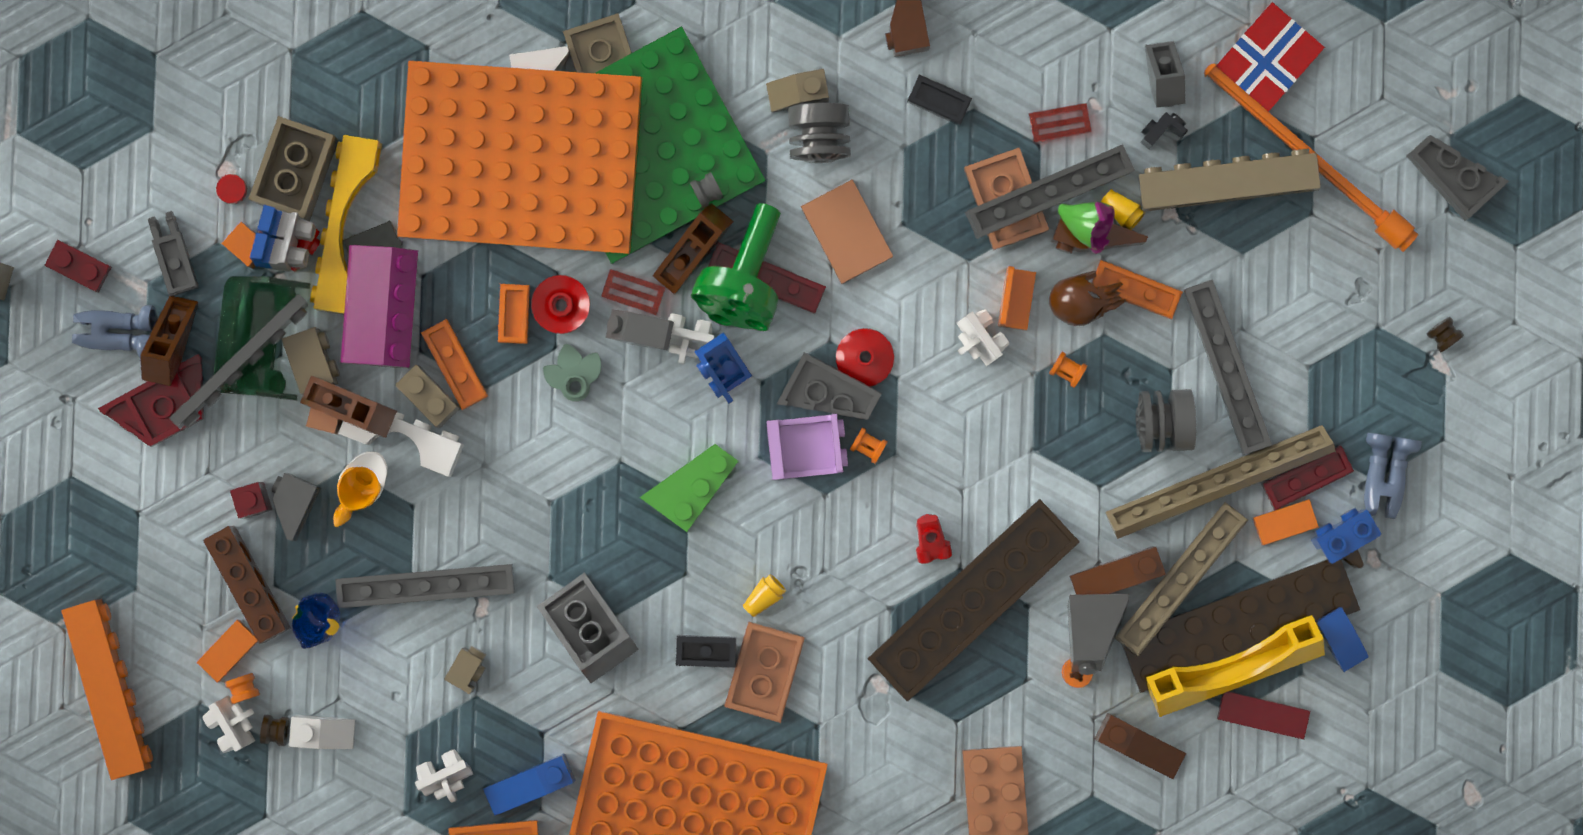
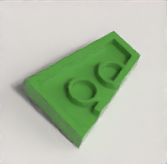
M714 444L639 498L688 532L739 461Z

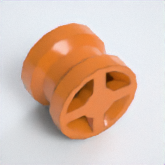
M1071 659L1064 663L1061 671L1064 681L1075 688L1088 685L1093 674L1083 675L1079 672H1071Z
M253 673L225 682L226 688L230 689L232 694L230 698L232 704L260 695L259 689L255 688L253 684L255 679Z

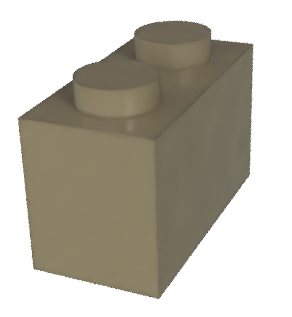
M313 327L281 339L301 395L304 394L311 376L333 385L338 384L336 377L340 376L335 360L329 359L326 349L330 348V343L325 332L320 333L318 328Z
M415 365L395 384L437 428H441L460 409V406L419 365Z

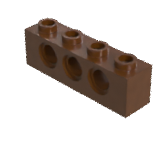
M227 526L203 540L259 644L265 643L291 629L235 526Z

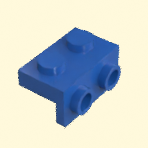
M723 332L695 351V354L701 361L696 366L705 380L709 377L713 379L708 384L717 398L723 395L728 404L733 402L728 392L752 377L725 333Z
M1355 507L1340 516L1343 521L1334 526L1329 522L1315 530L1317 536L1313 537L1311 541L1316 549L1323 551L1329 563L1337 562L1381 536L1379 528L1367 509L1357 511Z

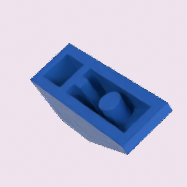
M563 753L485 787L483 790L494 816L568 786L574 783L576 779Z

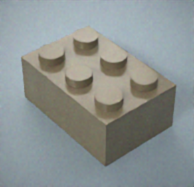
M278 116L249 200L262 206L275 207L278 211L290 214L296 212L301 219L310 222L339 139L332 134Z

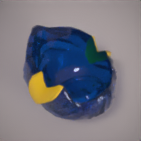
M320 592L302 598L298 605L295 606L296 613L292 617V630L299 640L301 648H312L328 642L339 630L340 611L336 602L328 594Z

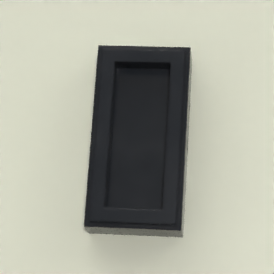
M919 74L907 102L960 126L972 98Z

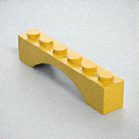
M343 135V141H338L335 157L339 159L337 171L333 170L330 182L331 188H334L333 198L328 199L325 215L329 217L327 228L322 229L320 245H324L323 255L317 258L315 273L319 274L317 286L313 285L310 295V302L314 303L313 308L318 311L344 315L348 270L343 247L344 226L348 211L356 195L366 182L378 172L382 144L378 140Z
M1311 615L1284 625L1262 642L1231 657L1198 666L1172 667L1146 677L1148 691L1159 717L1324 656V639Z

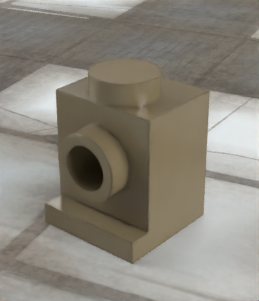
M473 646L469 650L465 647L462 648L444 680L468 694L473 693L475 687L470 684L472 681L477 683L486 668L482 666V663L485 660L486 654Z

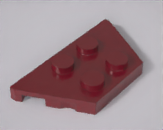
M197 354L180 364L171 386L147 381L99 407V411L150 447L187 428L185 425L179 429L169 418L203 386L201 355ZM204 407L198 412L200 417L195 423L204 419Z

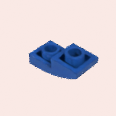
M1342 607L1315 621L1329 645V650L1343 672L1369 658L1358 634Z

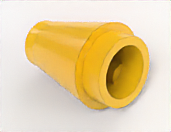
M1112 189L1101 200V203L1114 207V219L1121 227H1126L1129 230L1134 229L1145 215V212L1141 210V205Z
M769 574L766 578L762 577L743 604V607L751 616L756 617L783 599L782 595L786 592V589L776 577Z

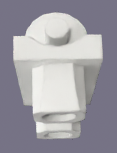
M986 309L975 314L972 311L956 324L963 332L958 336L964 345L958 350L959 354L962 355L968 351L974 360L980 357L984 364L988 366L1003 355L1002 351L1009 345V341L1001 332L992 338L990 337L985 328L992 324L993 320Z
M670 314L668 320L674 321L669 343V352L679 354L678 363L685 364L686 356L698 358L695 351L714 339V335H712V322L697 320L695 331L684 329L685 317L678 314Z
M229 695L208 706L210 710L202 719L210 729L220 725L225 735L217 739V744L223 753L232 750L236 752L255 741L249 731L253 728L248 720V717L254 714L252 708L243 712L239 703L235 705L231 703Z
M455 749L441 756L446 768L436 772L431 761L416 767L419 780L415 784L425 797L434 793L437 800L447 796L451 803L457 801L455 792L464 788L461 780L473 775L471 767Z

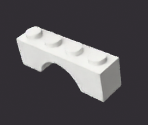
M397 412L388 433L400 432L411 438L419 450L422 467L452 477L464 444L457 442L459 436L444 430L441 435L430 431L432 425L419 420H415L413 425L403 421L405 415ZM344 421L338 433L366 445H370L380 437Z

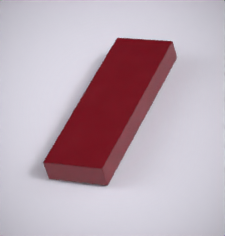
M1342 446L1336 447V452L1288 470L1262 483L1261 485L1273 509L1277 510L1353 473L1354 470Z
M1226 692L1222 694L1217 719L1304 740L1311 711Z

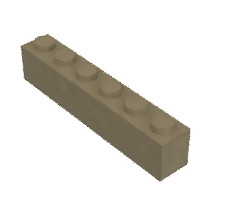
M1299 149L1291 151L1292 156L1280 157L1279 152L1263 154L1260 160L1250 161V156L1232 158L1233 163L1221 164L1220 160H1209L1203 162V167L1191 168V163L1174 165V170L1162 171V167L1144 169L1145 174H1139L1142 209L1146 212L1319 191L1321 187L1317 153L1309 154V149Z

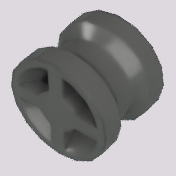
M711 172L705 174L704 179L700 181L693 180L690 182L702 208L707 207L709 202L713 200L719 201L724 198Z

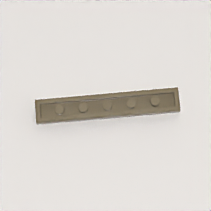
M1224 502L1117 634L1115 639L1139 657L1248 522V519Z

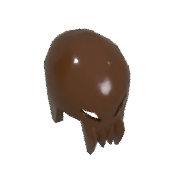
M1096 271L1078 274L1060 280L1052 288L1049 296V306L1054 315L1067 325L1085 326L1103 317L1104 313L1118 308L1126 301V299H1121L1118 296L1120 292L1116 291L1123 283L1120 282L1095 288L1089 280L1097 277ZM1089 291L1097 295L1099 298L1092 297Z

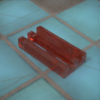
M1087 103L1028 114L1033 143L1092 132ZM1082 111V116L1040 124H1037L1036 121L1039 118ZM1084 122V127L1041 135L1038 130Z
M610 269L601 297L657 316L666 287ZM616 277L658 291L657 296L613 283V278ZM612 288L654 302V305L650 307L611 294L609 290Z

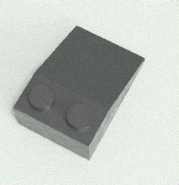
M585 572L537 606L590 683L596 681L639 650Z

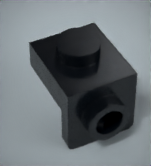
M1165 112L1157 122L1152 119L1141 131L1145 137L1140 143L1150 149L1167 128L1182 138L1188 132L1184 127L1186 123L1175 113L1169 115Z

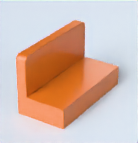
M1008 266L998 326L1027 331L1036 272L1014 269L1015 267Z

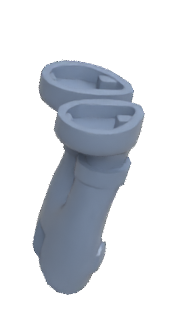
M145 305L141 308L138 315L104 310H90L73 314V323L91 324V335L86 333L72 334V343L95 350L132 351L134 349L140 358V354L150 335L110 333L109 329H137L152 332L157 322L156 309L152 305Z
M1367 433L1366 442L1371 446L1373 456L1370 455V466L1365 484V509L1369 511L1371 516H1375L1378 511L1380 495L1387 496L1385 517L1395 519L1404 497L1406 469L1408 467L1406 459L1409 454L1416 453L1421 449L1422 442L1394 437L1388 480L1385 482V468L1388 459L1386 457L1391 447L1392 436Z

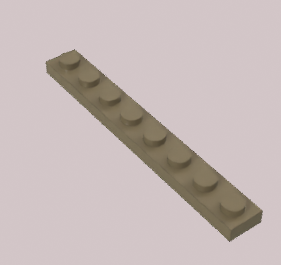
M1321 425L1105 512L1107 520L1117 539L1336 452L1335 446L1325 428Z

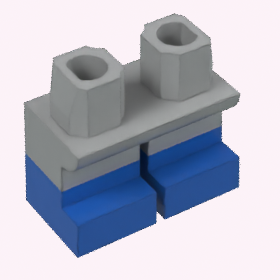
M264 205L257 228L259 233L256 232L250 254V259L256 267L288 272L291 271V267H306L309 252L307 249L298 248L297 244L299 239L313 241L316 232L314 223L301 219L296 212L290 214L278 211L275 207Z

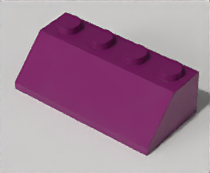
M349 245L340 363L410 368L418 250Z

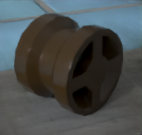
M1450 316L1426 333L1430 339L1436 341L1437 349L1440 353L1464 336L1461 330H1456L1453 326L1454 321Z
M264 715L261 724L260 743L268 744L269 742H275L278 746L284 747L289 734V717L274 719L272 715Z

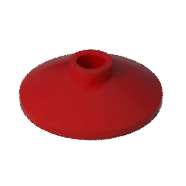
M555 275L545 279L537 286L532 296L531 308L535 320L541 327L552 333L565 334L576 330L585 322L590 310V299L585 287L578 280L570 276ZM559 300H565L567 303V307L563 311L556 308V303Z
M867 328L854 330L847 334L838 345L836 351L837 368L868 386L879 384L892 370L894 364L892 345L883 334L876 330ZM862 352H868L871 355L869 362L864 363L860 360L859 356Z

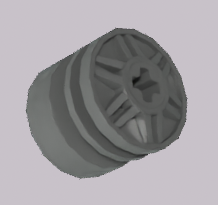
M809 103L788 107L789 128L802 131V135L789 138V144L803 146L791 149L790 159L801 160L807 163H829L851 156L849 147L837 146L850 142V136L837 133V129L850 125L849 105L840 103Z
M1191 389L1171 390L1168 403H1164L1161 391H1154L1153 404H1151L1149 391L1139 392L1138 406L1136 408V432L1140 440L1142 452L1152 451L1153 439L1157 452H1162L1166 438H1170L1173 451L1194 450L1196 443V412Z

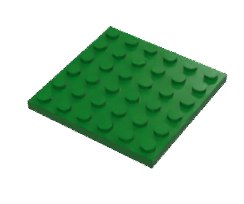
M682 26L595 73L642 77L630 254L695 220L699 213L705 209L700 205L690 185L691 181H700L704 179L705 174L712 173L724 197L719 201L713 200L709 202V205L712 203L716 207L766 181ZM605 252L611 264L630 255Z

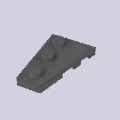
M1431 135L1426 137L1406 155L1464 221L1469 219L1509 182L1501 176L1497 177L1488 172L1486 167L1481 164H1475L1461 156L1459 151Z
M804 352L777 404L868 420L882 393Z

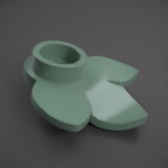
M565 344L558 354L557 365H546L543 367L544 377L551 387L560 389L568 400L574 402L581 401L588 396L590 384L600 375L601 360L597 352L583 358L574 347ZM573 382L581 384V390L577 393L572 392L570 389Z

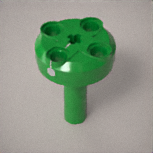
M763 203L756 205L732 269L719 266L706 267L697 277L691 298L702 311L708 314L709 319L724 326H735L758 331H767L777 310L778 295L769 285L759 280L757 276L781 215L780 211L775 207Z

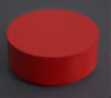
M227 174L219 179L216 192L218 197L225 203L237 204L245 198L247 185L239 176Z

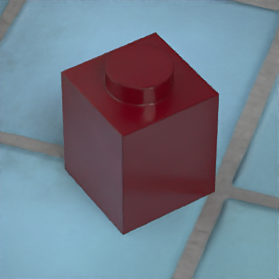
M255 482L230 490L238 519H246L273 510L264 482Z

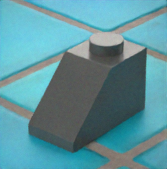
M1174 41L1145 45L1150 87L1156 108L1185 104V74Z
M612 309L607 323L605 338L636 346L668 350L674 321Z
M284 473L283 477L278 476L271 492L275 493L272 501L286 539L297 541L321 487L290 473Z

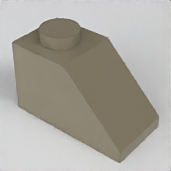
M824 69L796 73L766 83L771 113L788 110V107L794 105L829 102Z

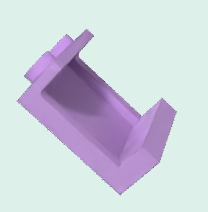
M837 414L766 421L773 480L843 473V466H848L846 449H840L839 437H845L843 419L837 420Z

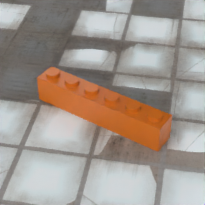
M102 599L61 610L110 779L114 780L150 769V762L153 761L152 752L149 745H144L142 734L145 732L142 719L136 717L133 706L136 705V698L133 690L127 687L125 677H128V671L125 662L120 660L117 649L120 648L117 634L111 632L108 621L111 620V612L106 603L103 604Z

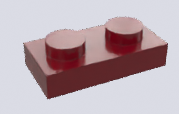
M60 240L56 241L44 265L98 293L112 268Z

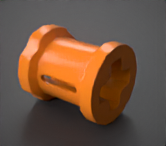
M1062 351L1049 374L1052 376L1056 374L1071 383V387L1075 388L1087 365L1076 363L1066 357V353Z
M862 427L850 450L853 452L857 450L871 458V462L875 464L888 441L878 440L866 433V429Z

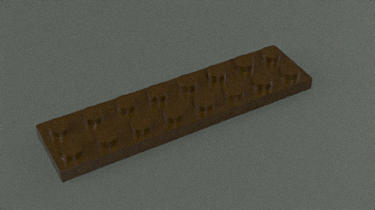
M1038 499L867 659L908 702L1080 541L1043 501Z
M1325 559L1169 618L1139 657L1122 645L1138 690L1142 693L1149 690L1146 680L1148 676L1172 667L1198 666L1216 662L1253 647L1289 623L1311 615L1317 621L1339 607H1342L1346 615L1360 611V607L1342 560L1340 559L1331 564Z

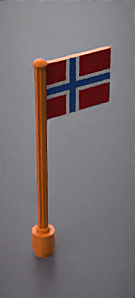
M1272 2L1218 64L1212 63L1207 66L1204 76L1205 78L1208 76L1293 151L1309 149V154L1316 153L1270 114L1269 111L1325 47ZM1317 154L1319 173L1375 220L1374 224L1378 227L1374 232L1394 249L1399 248L1404 252L1419 235L1414 231L1415 227L1396 210L1393 209L1390 213L1387 210L1383 211Z

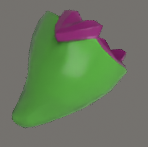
M1098 201L1077 205L1060 204L1058 213L1069 231L1081 243L1090 247L1094 254L1102 252L1110 241L1106 238L1113 224L1114 207Z

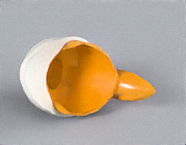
M374 451L362 453L354 458L341 472L337 484V493L341 504L334 512L335 527L345 524L351 518L353 511L371 506L380 497L388 472L386 461L380 453Z

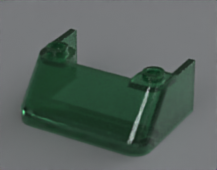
M229 277L223 290L214 374L296 296L295 289H310L311 283L275 277ZM271 342L262 350L265 354L255 365L252 366L249 363L241 370L243 376L233 386L227 384L220 391V393L280 400L297 401L298 397L295 394L283 393L286 387V380L281 371L274 370L276 344L273 345Z

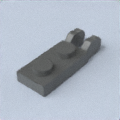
M170 211L165 213L166 222L171 232L170 235L162 237L160 224L155 216L148 218V223L154 239L152 244L170 297L198 289L199 285L182 232L179 231L174 213Z

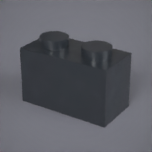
M677 635L676 666L735 668L737 637Z

